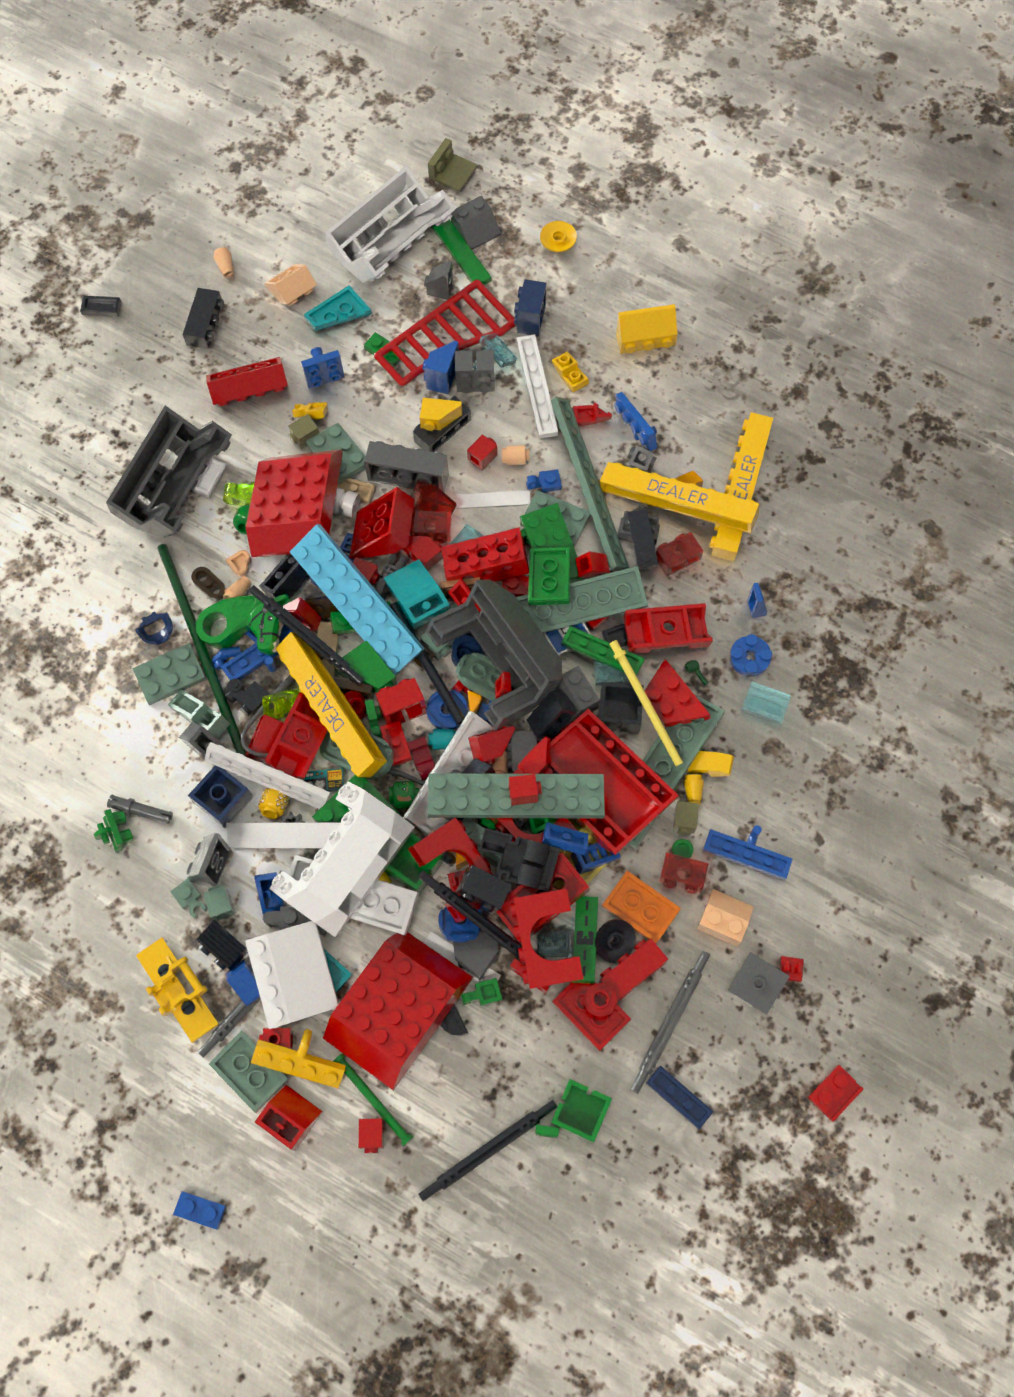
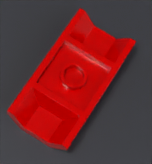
M299 692L265 762L273 769L281 770L285 774L303 780L328 730L320 722V717L311 708L306 696Z

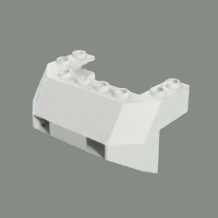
M405 166L325 232L326 244L340 264L361 282L367 280L372 282L386 273L384 269L389 266L387 262H393L399 257L398 252L401 250L406 251L412 246L411 241L414 239L419 240L425 235L424 231L434 224L438 226L442 222L444 223L452 217L451 213L456 208L443 190L428 197L408 167ZM394 206L399 215L387 223L382 215ZM355 238H357V240L360 242L362 246H359Z
M349 781L340 788L336 800L346 805L350 811L343 816L339 827L329 835L328 842L316 853L311 865L302 872L300 880L297 881L282 871L273 879L272 886L270 887L285 902L334 937L339 935L415 829L412 824L391 808Z

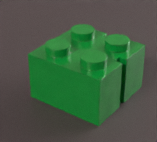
M411 833L387 866L385 872L410 890L419 892L418 895H420L427 884L418 878L419 874L425 871L433 876L444 862L443 854H440L426 865L419 867L408 848L421 839Z
M569 1079L561 1101L565 1103L564 1105L559 1103L551 1125L593 1144L612 1098L595 1090H592L591 1094L588 1095L586 1093L589 1087Z

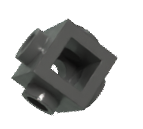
M637 444L636 448L631 447L627 456L630 459L628 464L632 465L631 468H639L642 471H647L648 467L652 469L657 458L654 457V451H649L642 444L641 446ZM640 454L646 455L644 461L639 460L638 456Z

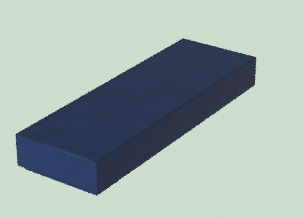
M661 1065L645 1083L698 1130L701 1129L714 1112Z

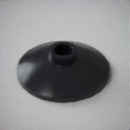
M612 919L604 923L599 928L595 937L597 954L603 960L611 963H616L626 953L630 955L636 941L633 927L622 919Z

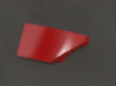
M594 403L593 406L582 405L572 407L578 426L597 424L612 418V414L600 409L597 403Z
M544 737L517 767L525 774H541L548 766V762H552L551 756H549L550 738Z

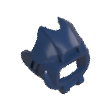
M154 611L151 615L142 617L143 622L135 629L138 636L144 642L158 646L170 639L173 624L167 612L156 614ZM162 619L165 627L155 634L147 635L145 627Z

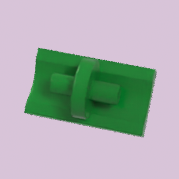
M111 809L104 810V824H97L98 831L93 835L96 840L102 839L104 845L110 843L111 840L115 853L122 851L124 845L133 841L130 829L119 832L117 827L126 824L125 814L123 811L112 813Z

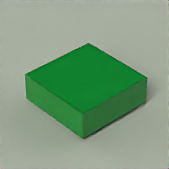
M536 1125L535 1134L536 1136L558 1138L559 1128Z

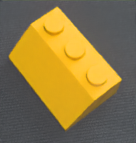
M675 304L618 312L616 338L620 354L675 346L677 340Z

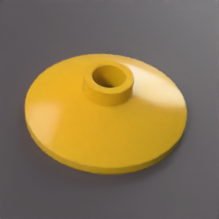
M564 221L549 222L540 232L542 245L552 252H565L571 249L577 239L574 227Z

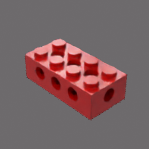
M520 527L442 546L445 578L447 581L480 577V580L496 582L529 574L526 547Z
M560 853L549 892L556 891L553 888V884L557 880L564 881L565 885L562 889H567L571 906L589 892L590 887L565 855ZM519 885L507 895L502 908L496 911L515 938L514 926L518 925L517 916L512 917L510 904L514 903V898L545 893L546 891ZM561 913L540 918L532 927L530 937Z

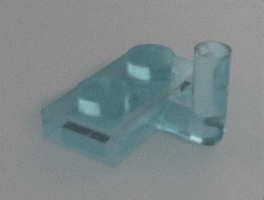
M496 333L481 336L479 342L485 350H494V360L501 368L516 363L517 357ZM477 359L473 365V369H477Z

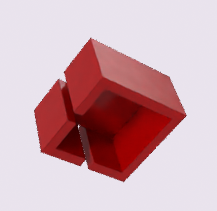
M415 678L401 680L398 685L384 687L376 693L378 705L386 724L400 721L401 724L405 723L406 720L401 711L404 709L409 720L427 714L425 699Z

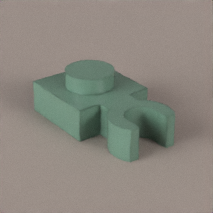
M188 878L170 891L184 910L190 907L189 913L193 918H198L195 914V910L198 907H201L205 912L207 911V907L202 902L197 901L202 896Z

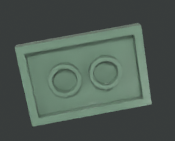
M339 423L306 441V445L312 453L342 449L343 454L338 484L365 470L364 453Z
M537 490L525 514L558 503L575 548L590 518V512Z
M190 643L132 668L149 706L178 693L180 690H185L207 680Z
M241 1030L209 1065L257 1113L289 1078L283 1072L252 1064L251 1060L256 1044Z

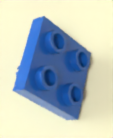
M315 347L310 351L313 358L301 361L308 388L319 387L322 384L345 378L338 350L323 354L321 347Z

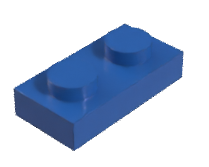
M546 822L542 843L585 855L589 834Z
M181 1191L173 1215L218 1230L227 1206Z

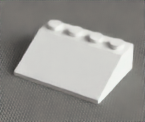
M309 921L245 940L269 1029L335 1009L338 1006L339 1002L316 923Z

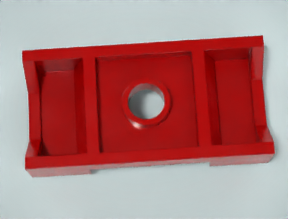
M706 603L626 610L623 620L629 652L638 654L649 653L651 649L689 646V649L709 647L713 642V638L707 632L705 622ZM670 623L674 630L667 631L664 628V624Z

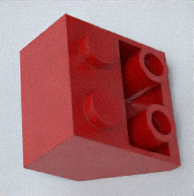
M285 1085L268 1102L255 1120V1123L289 1149L296 1151L323 1111L288 1085Z

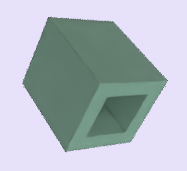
M216 885L210 887L208 892L203 893L211 919L219 921L236 914L229 891L225 886Z

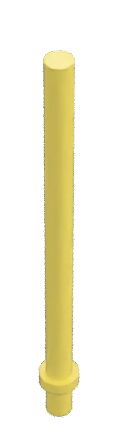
M617 640L611 642L610 646L615 653V660L618 659L673 763L675 766L682 764V759L625 656L627 653L621 649Z

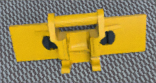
M163 937L136 955L154 983V986H149L145 990L149 996H154L160 1005L158 1010L162 1016H168L173 1013L191 1043H194L219 1025L202 999V995L208 989L206 986H202L188 964L189 960L187 957L177 960ZM181 970L194 989V992L191 994L187 993L176 976Z

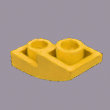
M568 351L552 359V364L573 393L589 384V379L578 368V362Z
M700 751L687 772L689 774L708 773L711 777L730 776L734 756L718 752Z

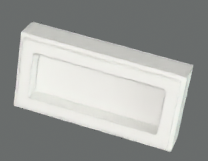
M211 457L208 458L206 462L207 468L203 474H199L196 479L198 483L192 490L194 493L209 499L228 468L226 463Z

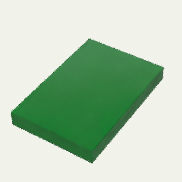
M570 547L530 548L529 605L570 604Z

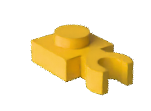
M327 402L308 403V405L295 404V409H292L293 417H302L308 414L312 419L319 420L325 417L328 411Z

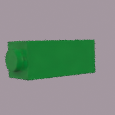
M368 641L363 642L342 657L350 664L349 667L365 679L362 684L373 686L374 693H378L384 687L397 685L395 675ZM335 668V671L337 672V674H339V675H341V676H343V677H345V678H347V679H351V678H349L345 673L341 674V673Z

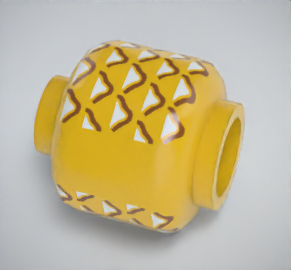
M266 788L262 792L258 808L264 817L276 819L284 815L289 797L278 790Z

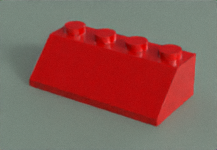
M280 357L206 375V383L213 405L218 404V406L227 405L229 401L235 399L238 402L248 399L247 396L255 395V397L263 396L266 394V391L270 390L279 392L288 386Z

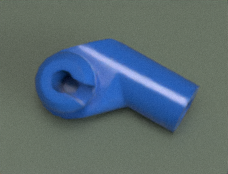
M240 647L222 648L213 657L212 663L214 667L221 669L220 666L225 664L228 658L235 657L241 653Z

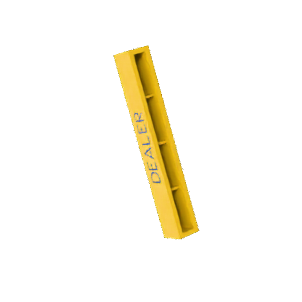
M751 412L749 419H744L742 430L745 431V434L739 437L737 446L741 447L740 452H735L733 463L736 466L735 469L731 468L728 480L732 481L731 485H726L724 494H733L745 500L752 499L773 421L772 417ZM715 524L714 530L718 532L716 536H712L709 547L713 548L711 556L735 561L743 531Z
M608 462L600 479L602 492L747 533H752L759 515V503L752 499L745 500L733 494H724L717 492L715 489L702 488L694 483L688 484L680 482L675 478L662 477L657 473L644 472L639 468L626 467L621 463Z
M290 632L275 648L280 655V660L286 664L291 677L296 680L300 686V691L309 700L311 708L320 717V722L327 728L331 739L338 745L341 755L347 759L352 772L357 777L371 778L387 760L315 650L294 632Z

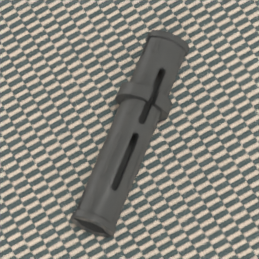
M111 794L110 799L107 801L108 808L123 811L125 815L133 814L166 825L170 824L168 820H172L173 812L141 804L135 802V799L132 798L124 799Z

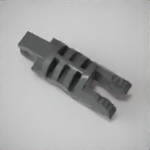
M391 554L384 567L385 569H383L375 584V590L384 600L391 591L383 578L405 567L408 562L407 557L402 556L396 566L397 554Z

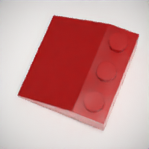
M396 487L358 510L349 558L388 555L405 549L409 544L415 499L399 487Z

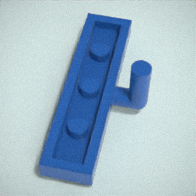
M623 392L615 394V410L618 414L622 415L625 424L630 425L634 439L640 440L641 444L645 445L649 451L657 449V430L655 426L650 427Z
M285 625L282 629L279 644L292 632ZM256 642L220 667L229 680H241L263 664H265L270 672H275L277 667L273 658L278 655V652H275L273 655L262 654L258 650Z
M758 825L753 827L747 842L710 829L703 848L705 852L782 880L787 879L793 860L787 856L756 846L757 838L762 831V828Z

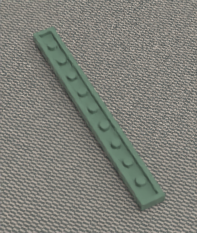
M556 396L551 400L553 411L559 422V428L564 436L565 445L569 450L571 462L575 467L589 512L595 523V529L600 537L601 546L607 555L608 565L613 571L630 568L569 399Z

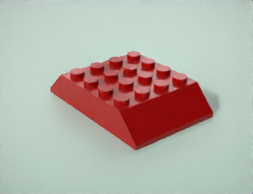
M342 449L271 457L258 462L246 523L248 543L253 558L291 554L290 551L316 524H320L330 534L343 454Z
M589 709L549 743V756H551L552 762H548V766L541 774H604V818L573 819L601 847L614 855H617L679 797L669 785Z
M409 932L406 935L395 933L384 941L332 1012L323 1039L394 1091L469 985L473 976Z

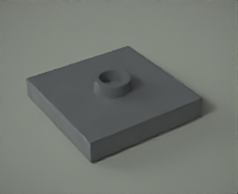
M750 952L728 991L767 1015L790 976Z

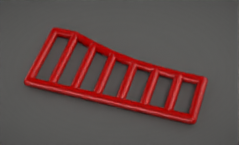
M476 279L374 353V358L401 387H404L425 371L422 369L423 364L417 367L398 345L406 340L424 360L428 359L429 353L412 335L421 330L437 348L444 346L445 344L427 326L432 320L435 319L455 341H458L459 351L476 344L503 336L516 326L514 325L515 317L480 280ZM477 288L508 322L500 328L469 293ZM464 299L493 331L482 334L455 304ZM449 309L475 337L464 340L441 314ZM392 351L411 372L402 377L383 356Z

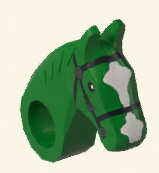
M288 595L273 598L281 606L292 601ZM238 596L221 600L204 609L196 621V633L206 644L219 650L229 648L251 629L257 638L258 650L262 654L273 655L277 652L275 648L279 645L284 624L263 607L264 604L255 596ZM221 618H226L225 630L220 635L211 636V627L214 622Z

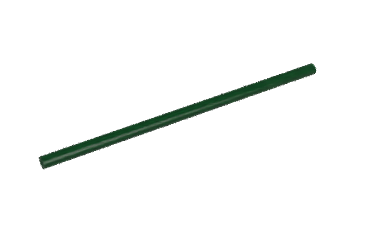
M161 544L157 547L221 715L230 723L227 727L236 753L245 756L246 750L242 747L239 729L228 701L224 696L225 693L205 642L196 633V619L166 544Z

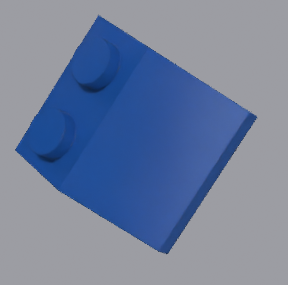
M453 341L431 351L428 359L424 360L422 369L425 371L424 381H426L428 390L449 395L456 375L455 351H459L458 341Z

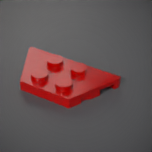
M664 660L644 690L662 724L665 727H670L679 723H692L691 720L700 718L709 720L711 718L709 712L668 661Z

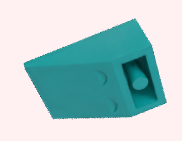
M419 559L383 578L413 630L430 622L433 617L449 610L450 604Z

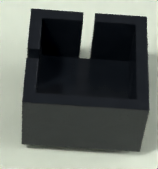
M602 682L598 718L611 731H616L617 727H621L620 731L640 732L642 703L631 684Z

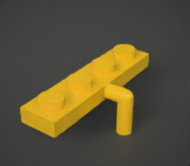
M310 1029L304 1030L298 1051L258 1039L251 1060L252 1064L337 1089L346 1065L307 1054L312 1037Z

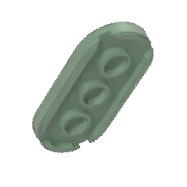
M472 653L464 655L456 667V673L460 682L491 701L496 700L495 682L501 675L490 658L483 654Z
M327 731L319 747L321 755L327 761L352 772L347 759L341 755V750L331 739L329 731ZM370 734L387 760L371 778L365 777L372 780L384 776L390 770L394 761V753L391 746L385 740Z

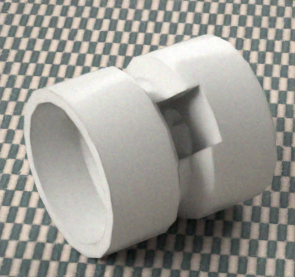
M337 487L333 513L338 514L341 512L343 516L354 518L359 509L360 494L352 491L345 493L344 489Z

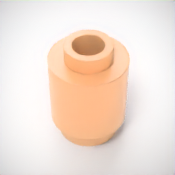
M513 445L502 448V464L526 465V461H530L529 449H525V445Z

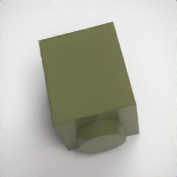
M308 414L288 425L290 440L294 445L298 444L301 449L307 446L306 441L320 433L318 426Z
M677 801L673 831L683 836L695 833L699 803Z

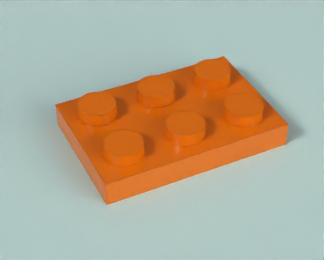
M629 871L625 872L602 904L605 910L618 919L628 922L636 932L648 940L652 938L656 944L681 910L679 906Z

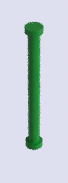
M343 1053L337 1056L333 1062L346 1065L345 1075L400 1138L402 1146L404 1147L414 1138L411 1133L408 1134L353 1070L345 1060L346 1056Z

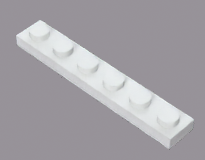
M535 334L517 337L516 342L539 439L558 436L556 420Z
M210 742L207 747L204 760L270 789L278 790L287 796L318 809L328 800L330 792L321 787L311 785L302 779L292 777L281 770L273 769L262 762L254 761L221 745Z

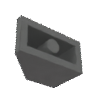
M448 261L431 269L429 275H426L424 286L427 289V295L446 300L449 299L454 286L452 262Z
M191 722L179 737L204 759L210 742L225 747L202 725Z

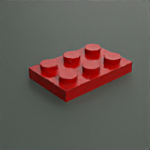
M571 982L552 1003L600 1052L631 1021V1018L618 1005L606 1017L593 1016L584 1005V996L587 989L594 984Z

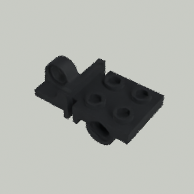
M485 828L479 850L500 855L495 877L502 879V875L505 873L507 874L505 878L507 881L549 892L560 848L517 837L516 842H512L513 835Z

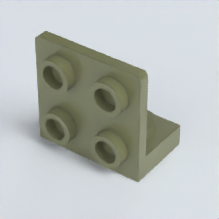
M445 138L428 162L429 179L460 192L476 170L477 164L453 154L452 140Z

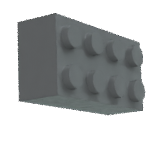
M369 441L364 459L368 481L444 495L449 476L447 455L440 452H427L420 448L411 449L402 445H390L382 441Z

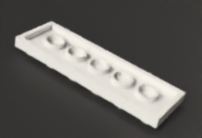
M473 711L468 712L431 773L460 774L474 760L468 737L494 730V727ZM429 777L403 817L426 835H429L448 822L444 818H428Z
M295 855L289 875L299 881L302 872L314 860ZM378 880L354 912L351 919L406 935L419 892Z

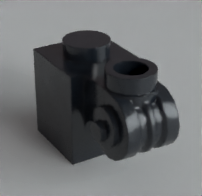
M232 679L228 682L226 687L227 693L224 695L231 703L238 702L241 705L240 710L247 716L250 714L254 716L269 698L270 693L255 681L245 690L240 680Z

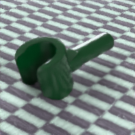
M691 660L686 662V671L688 673L695 671V674L704 686L707 685L709 682L701 673L698 661Z

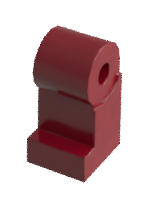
M424 736L407 742L415 768L422 781L429 777V773L435 767Z

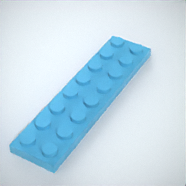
M316 524L290 551L361 638L369 642L395 676L425 649L320 524Z

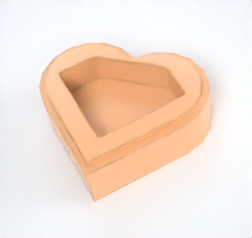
M241 550L227 558L226 562L235 575L242 577L249 572L248 565L251 563V557L247 551Z

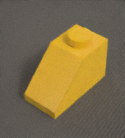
M432 398L422 399L419 419L420 427L429 431L441 430L462 416L461 401Z

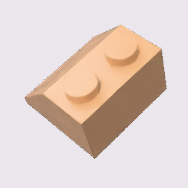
M294 264L264 283L281 304H288L289 306L296 303L298 297L302 294L304 296L310 294L313 291L312 288L317 285L307 266L302 264Z
M713 889L697 930L738 947L746 932L754 906Z

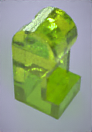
M251 482V484L226 483L223 501L229 505H250L254 482Z
M285 690L262 697L263 715L276 719L284 717V714L290 712L299 691ZM269 702L274 704V708L271 710L269 708Z

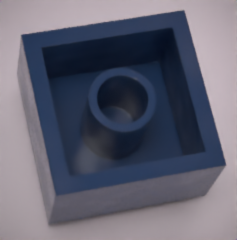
M524 279L523 287L519 286V301L515 303L514 325H517V333L535 334V336L539 337L546 307V282Z
M216 765L188 794V797L195 805L224 828L226 823H229L253 796L245 785L225 769Z

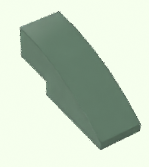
M180 690L168 704L171 709L190 723L194 722L202 725L216 739L230 725L220 713L209 708L204 702L183 690Z

